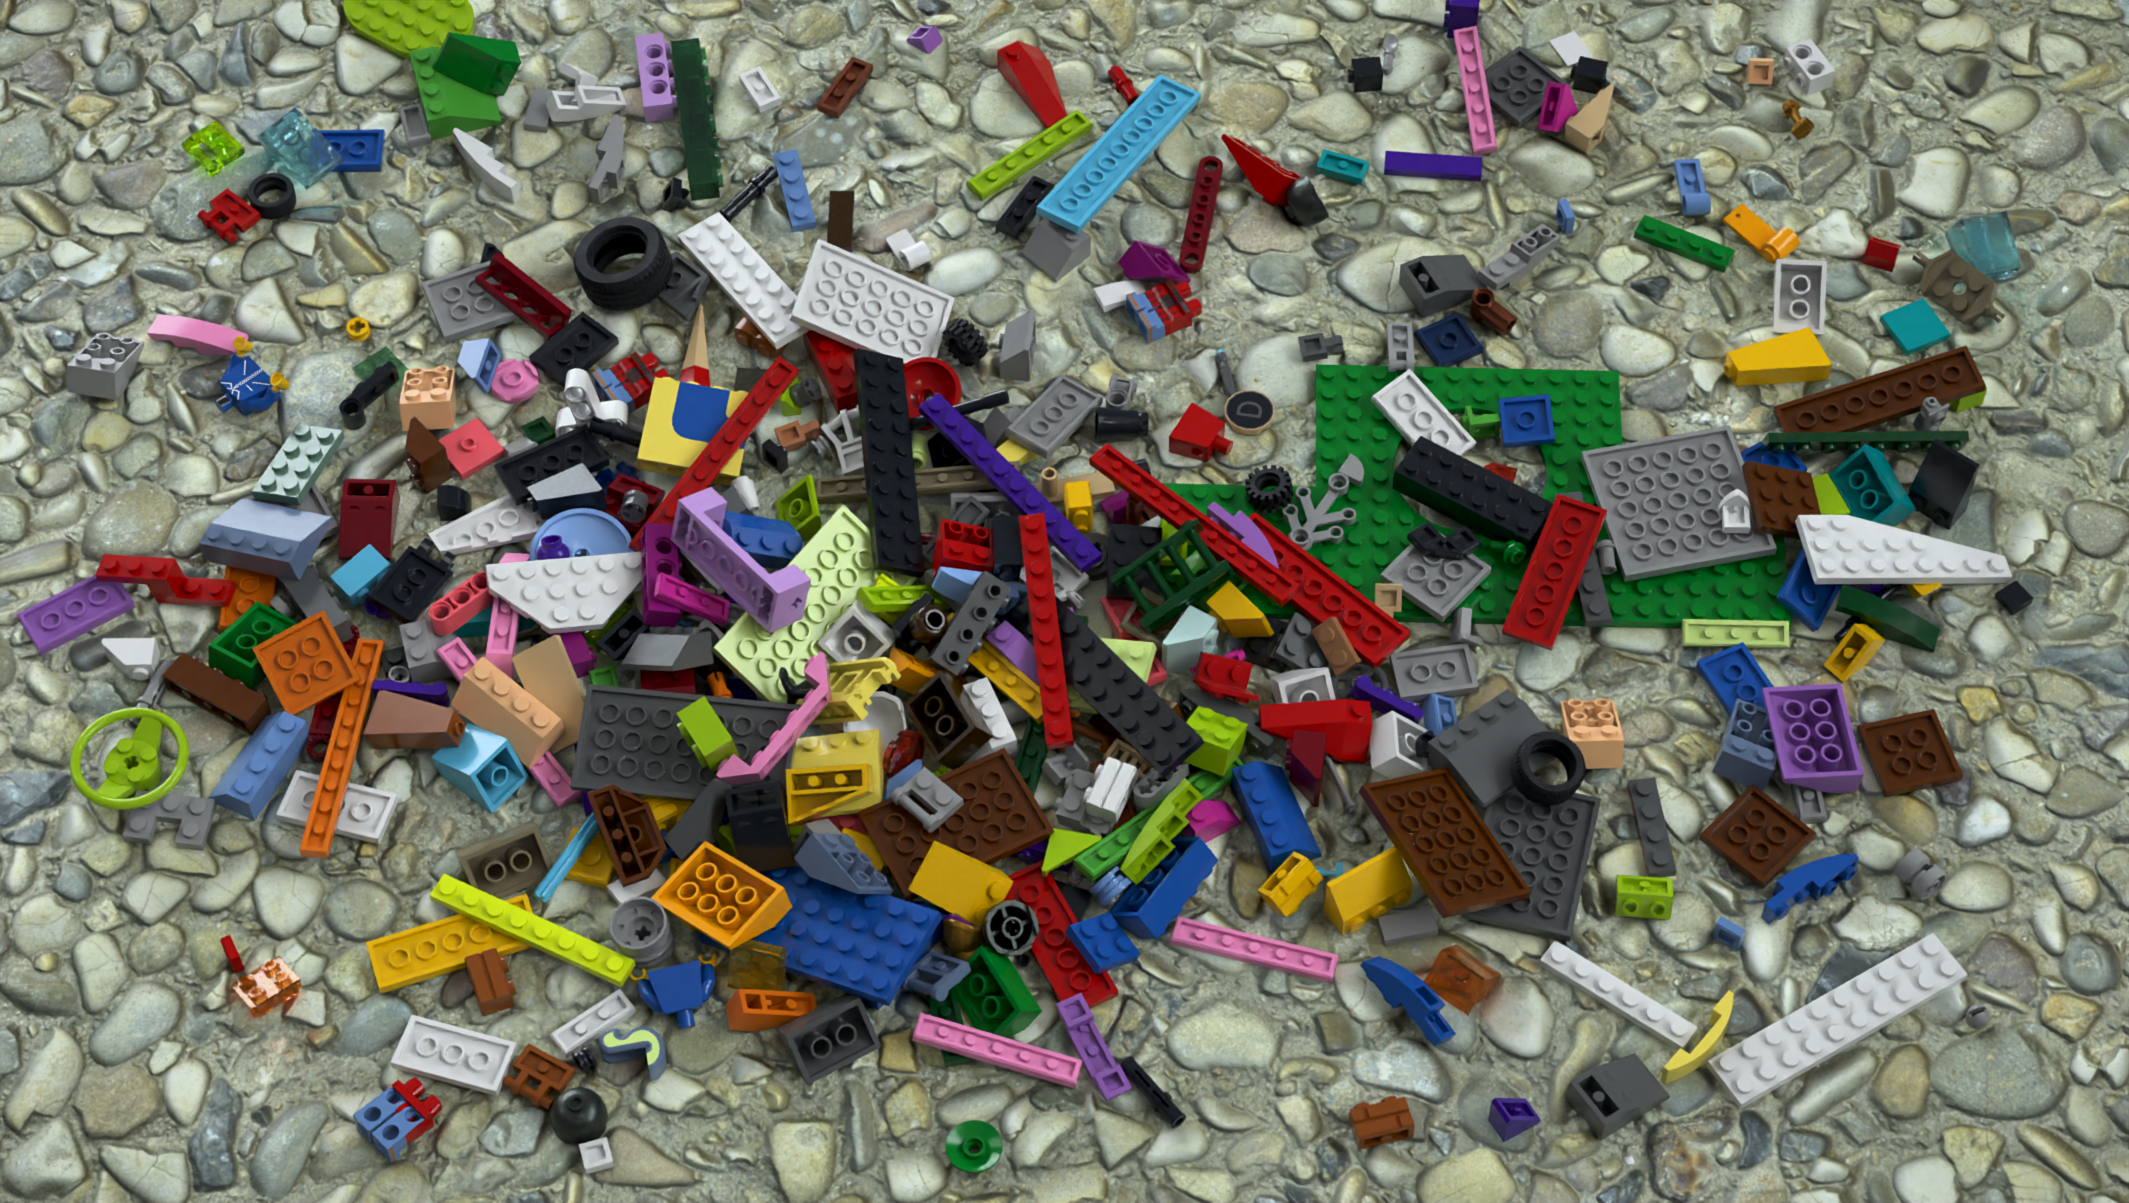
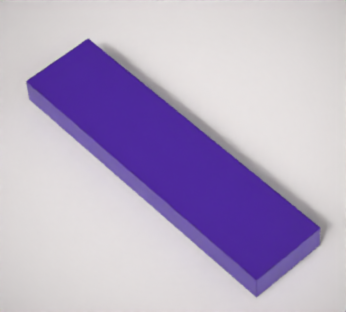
M1385 151L1384 175L1481 181L1482 157Z

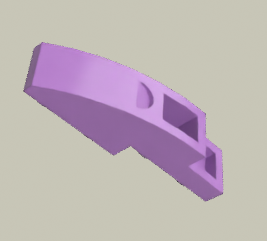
M1215 501L1207 507L1208 518L1279 569L1277 559L1268 540L1254 522L1241 510L1232 516Z

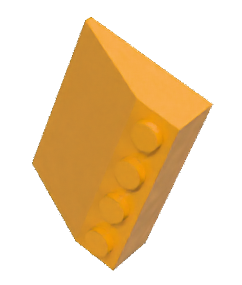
M704 841L651 897V899L662 905L664 910L729 950L773 928L792 908L784 887L707 841Z

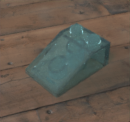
M295 107L257 136L267 154L306 190L344 161L343 157L317 128Z

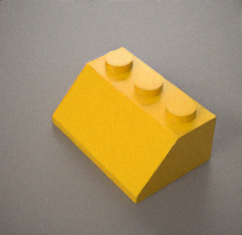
M1395 846L1326 883L1324 912L1342 936L1350 931H1358L1363 927L1364 923L1373 918L1378 919V917L1384 916L1389 909L1395 906L1400 907L1411 898L1413 883L1404 861Z

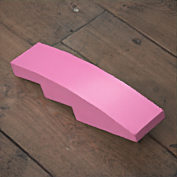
M159 314L147 331L152 340H171L175 347H192L199 354L233 355V353H237L233 346L234 339L241 336L247 341L249 338L246 333L222 325L187 317Z

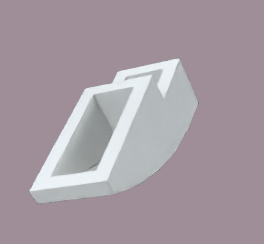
M577 85L574 92L551 91L546 102L552 122L595 118L622 110L627 106L620 87Z

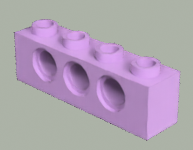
M664 33L635 36L645 121L648 123L673 120V110L678 109L676 95H671V92L676 90L674 77H669V74H673L672 59L667 60V56H671L670 43L664 41Z

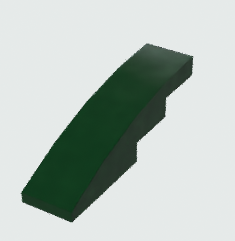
M1842 585L1835 611L1860 618L1859 624H1867L1870 628L1883 631L1882 638L1934 653L1940 631L1939 628L1890 601L1868 592Z

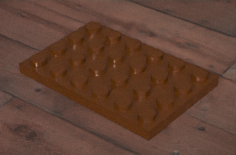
M1005 748L938 777L963 798L964 805L931 833L925 830L923 823L900 804L896 805L890 798L858 812L861 824L905 901L919 897V895L911 892L908 888L934 840L991 865L1049 839L1050 835L1054 833L1052 826ZM912 794L909 796L911 800H913L929 815H934V813L929 808H927L923 803H921L916 797H914Z
M1447 768L1361 786L1358 791L1443 919L1525 900L1532 893Z

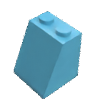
M469 722L466 724L465 733L461 738L459 747H442L431 757L443 778L491 813L529 778L508 739Z

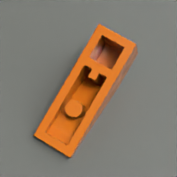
M739 988L725 1005L730 1030L754 1032L781 1027L817 1008L814 993Z

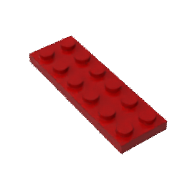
M1557 494L1502 628L1503 635L1551 651L1553 650L1607 516L1606 509Z
M1041 860L1008 876L1013 881V884L1004 901H1020L1033 909L1038 918V936L1035 937V941L1032 943L1033 946L1029 950L1058 1001L1061 1002L1082 993L1091 1009L1117 997L1118 989L1107 971L1099 974L1094 973L1065 933L1068 926L1078 923V920L1050 872L1047 876H1042L1044 862Z

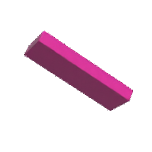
M662 572L656 577L654 598L720 626H724L728 622L730 601Z

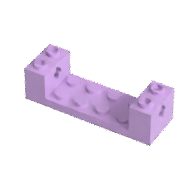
M712 487L678 500L670 539L769 633L802 619L811 579L795 564L771 574L761 567L722 530L727 501Z

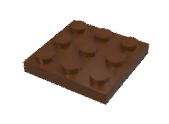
M1746 461L1742 465L1756 531L1800 539L1795 523L1798 515H1821L1811 473Z
M1934 709L1858 725L1857 734L1884 797L1962 780V771Z
M1752 784L1700 834L1699 840L1764 889L1815 839L1816 832Z

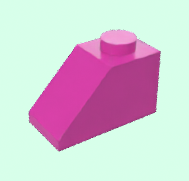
M1203 800L1197 803L1185 815L1190 822L1182 829V832L1186 837H1200L1204 843H1207L1241 825V821L1227 802Z

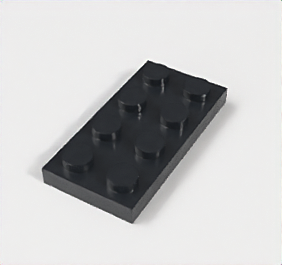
M587 424L494 464L497 475L516 506L527 502L526 499L530 498L527 487L580 463H583L590 473L610 465L609 458L593 433L588 431L589 427Z

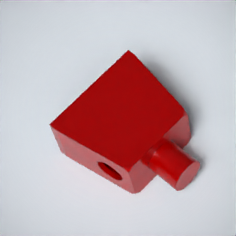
M1191 403L1169 436V452L1207 462L1215 451L1228 455L1233 447V441L1224 438L1225 423L1195 403Z

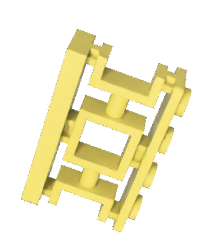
M886 657L831 663L828 666L833 672L829 674L831 700L810 725L862 721L869 714L864 706H869L872 703L870 697L882 684H889L891 681L900 679L901 675L896 670L895 663ZM799 699L796 705L802 706L804 699Z

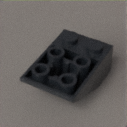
M779 781L725 790L728 818L737 860L759 873L795 867L784 786Z

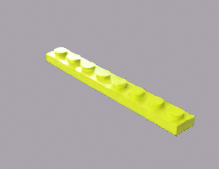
M443 874L429 895L431 901L619 987L623 986L636 966L635 960L446 874Z

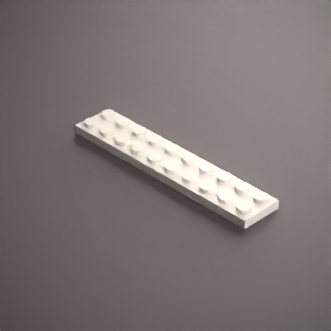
M1932 933L1707 1061L1706 1066L1738 1108L1742 1109L1966 980L1968 974L1935 934Z

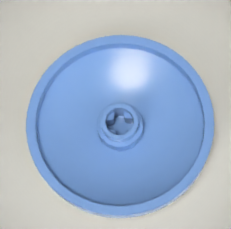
M576 508L563 511L551 517L540 527L533 538L529 558L530 561L538 560L536 554L541 546V539L549 535L562 537V543L570 550L569 558L630 553L634 551L629 548L631 537L628 531L617 519L596 509Z

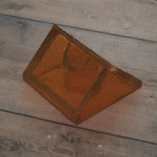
M1455 944L1441 950L1424 982L1438 996L1469 1016L1501 978V974Z

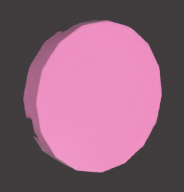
M516 359L502 361L497 366L490 391L495 398L505 403L526 401L536 393L539 387L538 372L535 366L525 360H522V362L516 361Z

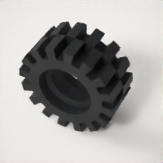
M957 319L942 332V339L945 340L943 342L944 345L948 346V352H952V357L955 360L958 358L960 364L964 363L965 366L971 367L988 352L986 348L988 345L983 341L985 340L984 336H980V331L978 329L975 330L972 323L969 324L966 319Z
M1264 465L1261 471L1259 468L1254 469L1255 474L1250 473L1248 475L1249 479L1246 478L1245 480L1246 494L1254 510L1258 508L1261 513L1264 512V509L1267 510V513H1272V509H1275L1276 512L1281 511L1280 506L1286 508L1288 506L1287 502L1291 503L1292 496H1294L1289 472L1287 470L1284 471V468L1281 466L1276 469V465H1271V469ZM1269 486H1276V487H1277V488H1276L1275 490H1273V491H1269V492H1263V491H1261L1262 489H1264V488H1266V487H1269Z

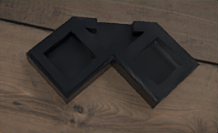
M1427 521L1407 535L1409 542L1423 556L1462 560L1481 548V541L1465 525L1444 538Z

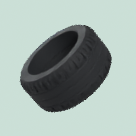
M1543 731L1529 736L1520 745L1511 761L1513 784H1515L1520 794L1524 795V798L1539 805L1555 806L1569 800L1580 787L1585 777V759L1581 750L1576 746V743H1573L1568 737L1566 738L1565 735L1557 734V732ZM1543 752L1555 756L1566 769L1567 782L1561 785H1550L1539 780L1531 771L1529 755Z

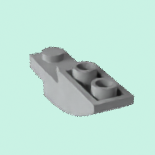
M614 114L611 122L606 124L602 140L597 142L595 152L598 155L599 161L596 166V173L593 178L589 179L587 185L591 203L601 205L609 187L619 188L625 171L626 146L620 117Z
M1541 224L1513 242L1510 251L1480 269L1477 279L1494 291L1503 286L1509 289L1531 272L1561 240V236L1544 224Z

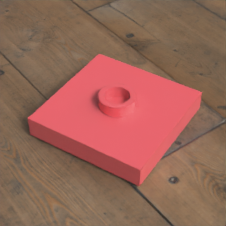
M478 418L439 439L446 448L450 466L462 480L506 455L505 449Z

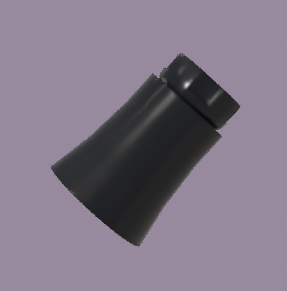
M1096 406V442L1148 436V413L1138 412V410H1120Z

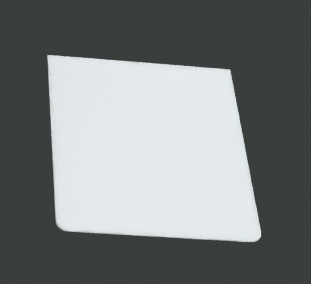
M1575 31L1549 41L1567 66L1578 63L1580 56L1593 57Z

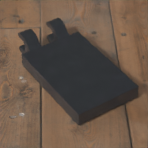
M427 538L421 542L417 549L409 545L368 594L366 601L403 624L416 622L451 580L454 573L451 571L454 566L452 562L457 556L447 551L442 559L436 562L429 557L432 553L430 549L433 547L434 542Z

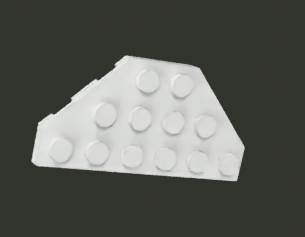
M641 552L488 564L485 567L489 593L497 599L500 597L511 605L510 608L525 618H531L540 624L541 629L549 634L602 629L608 623L609 618L630 598L631 593L637 586L642 584Z

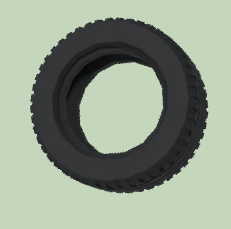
M618 217L594 227L581 240L573 261L575 272L588 299L601 308L613 311H628L650 303L666 288L673 271V259L660 230L654 224L635 217ZM628 254H645L639 264L628 271L618 274H602L608 264L619 257Z

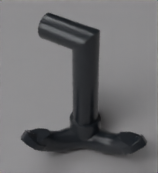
M780 668L779 678L787 694V704H796L799 699H804L811 689H816L807 680L794 686L789 679L786 668Z

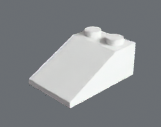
M1776 259L1773 285V333L1788 334L1810 327L1814 335H1824L1827 261Z

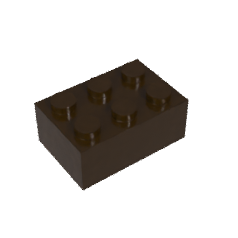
M942 670L903 704L935 760L952 770L959 768L993 737V734L960 680Z

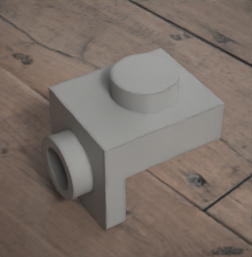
M1074 743V746L1067 748L1065 754L1045 760L1041 768L1059 786L1065 784L1067 776L1069 774L1074 775L1076 769L1085 771L1089 758Z

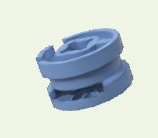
M1118 866L1112 869L1089 890L1091 894H1097L1096 896L1100 899L1099 903L1103 908L1132 883L1118 872L1120 870Z

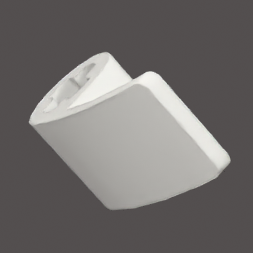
M903 229L886 238L890 249L908 271L932 259L927 245L923 241L915 243L907 229Z

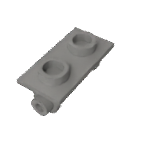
M1935 397L1925 398L1920 408L1921 411H1919L1913 423L1916 431H1940V425L1946 419V413L1950 404L1941 406Z

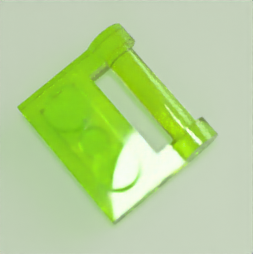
M217 121L189 136L181 145L187 153H191L205 167V171L211 177L219 174L221 168L245 154L244 147ZM203 143L216 158L211 160L198 145Z

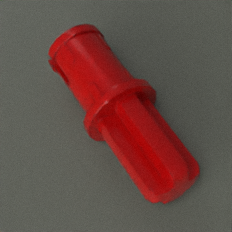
M1113 65L1108 70V75L1115 84L1117 93H1121L1130 107L1140 95L1132 86L1133 81L1126 77L1120 66Z

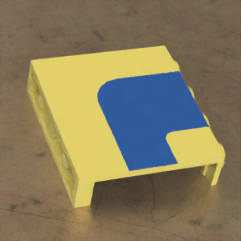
M655 377L637 456V469L682 477L749 393L746 391H729L720 386H702L692 381L687 383L675 381L670 377ZM746 441L713 483L730 486L734 479L740 477Z

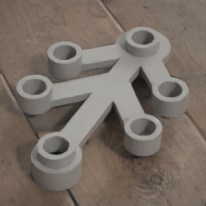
M1335 473L1329 477V491L1315 510L1311 501V490L1306 486H1300L1296 489L1295 499L1298 503H1301L1307 520L1303 527H1301L1298 520L1297 506L1288 504L1286 508H1283L1282 517L1288 521L1291 529L1288 538L1305 551H1308L1313 543L1329 540L1331 543L1338 544L1343 540L1344 531L1339 526H1332L1329 530L1313 532L1316 527L1339 522L1348 526L1355 523L1356 511L1352 508H1344L1342 511L1326 514L1336 498L1347 493L1349 479L1346 475ZM1304 493L1307 496H1300L1299 494ZM1292 511L1294 514H1287L1286 512ZM1345 515H1350V516H1352V517H1351V518H1346V517H1344V516H1345ZM1337 533L1339 536H1333L1332 534Z

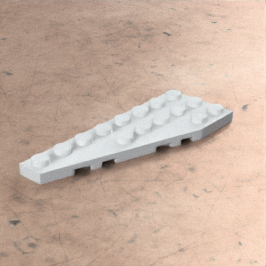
M1798 515L1795 520L1815 584L2009 583L2012 579L2005 556L1849 515Z

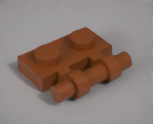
M528 1043L512 1065L514 1071L519 1073L518 1076L513 1078L506 1075L502 1085L509 1088L510 1093L516 1096L522 1095L531 1100L532 1105L551 1110L555 1100L547 1095L550 1091L560 1095L576 1075V1070ZM530 1079L540 1084L537 1090L526 1085Z

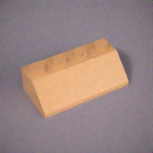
M483 656L464 675L451 703L452 708L475 726L508 739L520 762L529 770L566 732L560 717Z

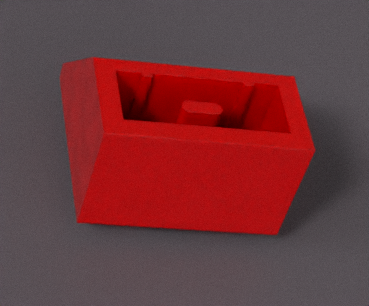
M941 519L932 558L933 578L936 577L940 566L979 572L986 570L991 573L993 569L991 529Z

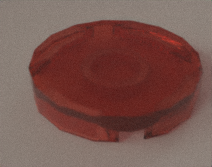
M911 729L902 730L897 734L899 736L897 740H892L888 744L883 758V770L887 772L885 774L887 778L891 779L915 760L923 758L925 744L920 733Z

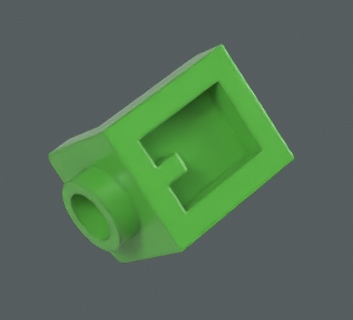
M1465 406L1464 416L1460 418L1461 426L1474 440L1499 437L1501 423L1499 413L1473 416L1471 406Z

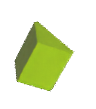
M808 474L775 501L778 520L788 521L802 536V541L811 540L821 529L813 476Z

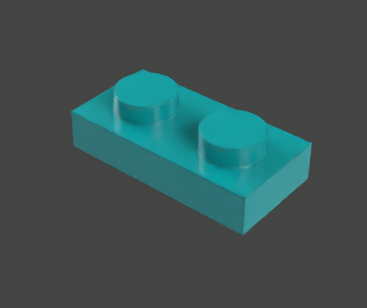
M1324 149L1317 163L1316 173L1362 186L1368 173L1370 162Z

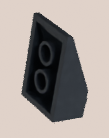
M1935 438L1909 489L1908 496L1916 508L1915 511L1924 514L1936 524L1950 530L1967 509L1980 464Z

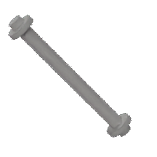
M1325 753L1324 760L1347 805L1345 811L1346 813L1353 814L1358 809V805L1352 802L1330 755Z

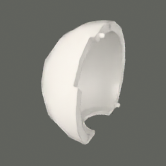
M875 691L870 697L872 703L869 706H864L869 714L862 721L844 722V733L879 729L885 749V759L897 755L908 743L907 717L903 703L898 697L884 691Z

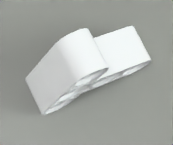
M574 368L567 372L564 396L569 407L563 408L557 413L556 437L586 424L589 427L593 416L615 423V421L619 422L621 426L627 428L629 409L626 403L619 400L600 402L590 376L585 370ZM593 433V435L595 436V438H597V437H603V436L600 435V434Z

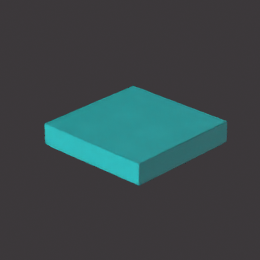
M1923 298L1880 316L1879 321L1906 356L1945 341L1950 337V332Z

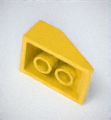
M934 840L908 889L948 912L956 913L970 923L980 927L983 917L989 908L1004 901L1013 881L1001 870Z

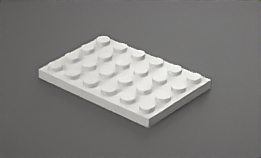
M818 239L811 254L789 320L855 349L860 348L903 358V363L905 364L916 358L937 357L942 341V332L946 328L955 298Z

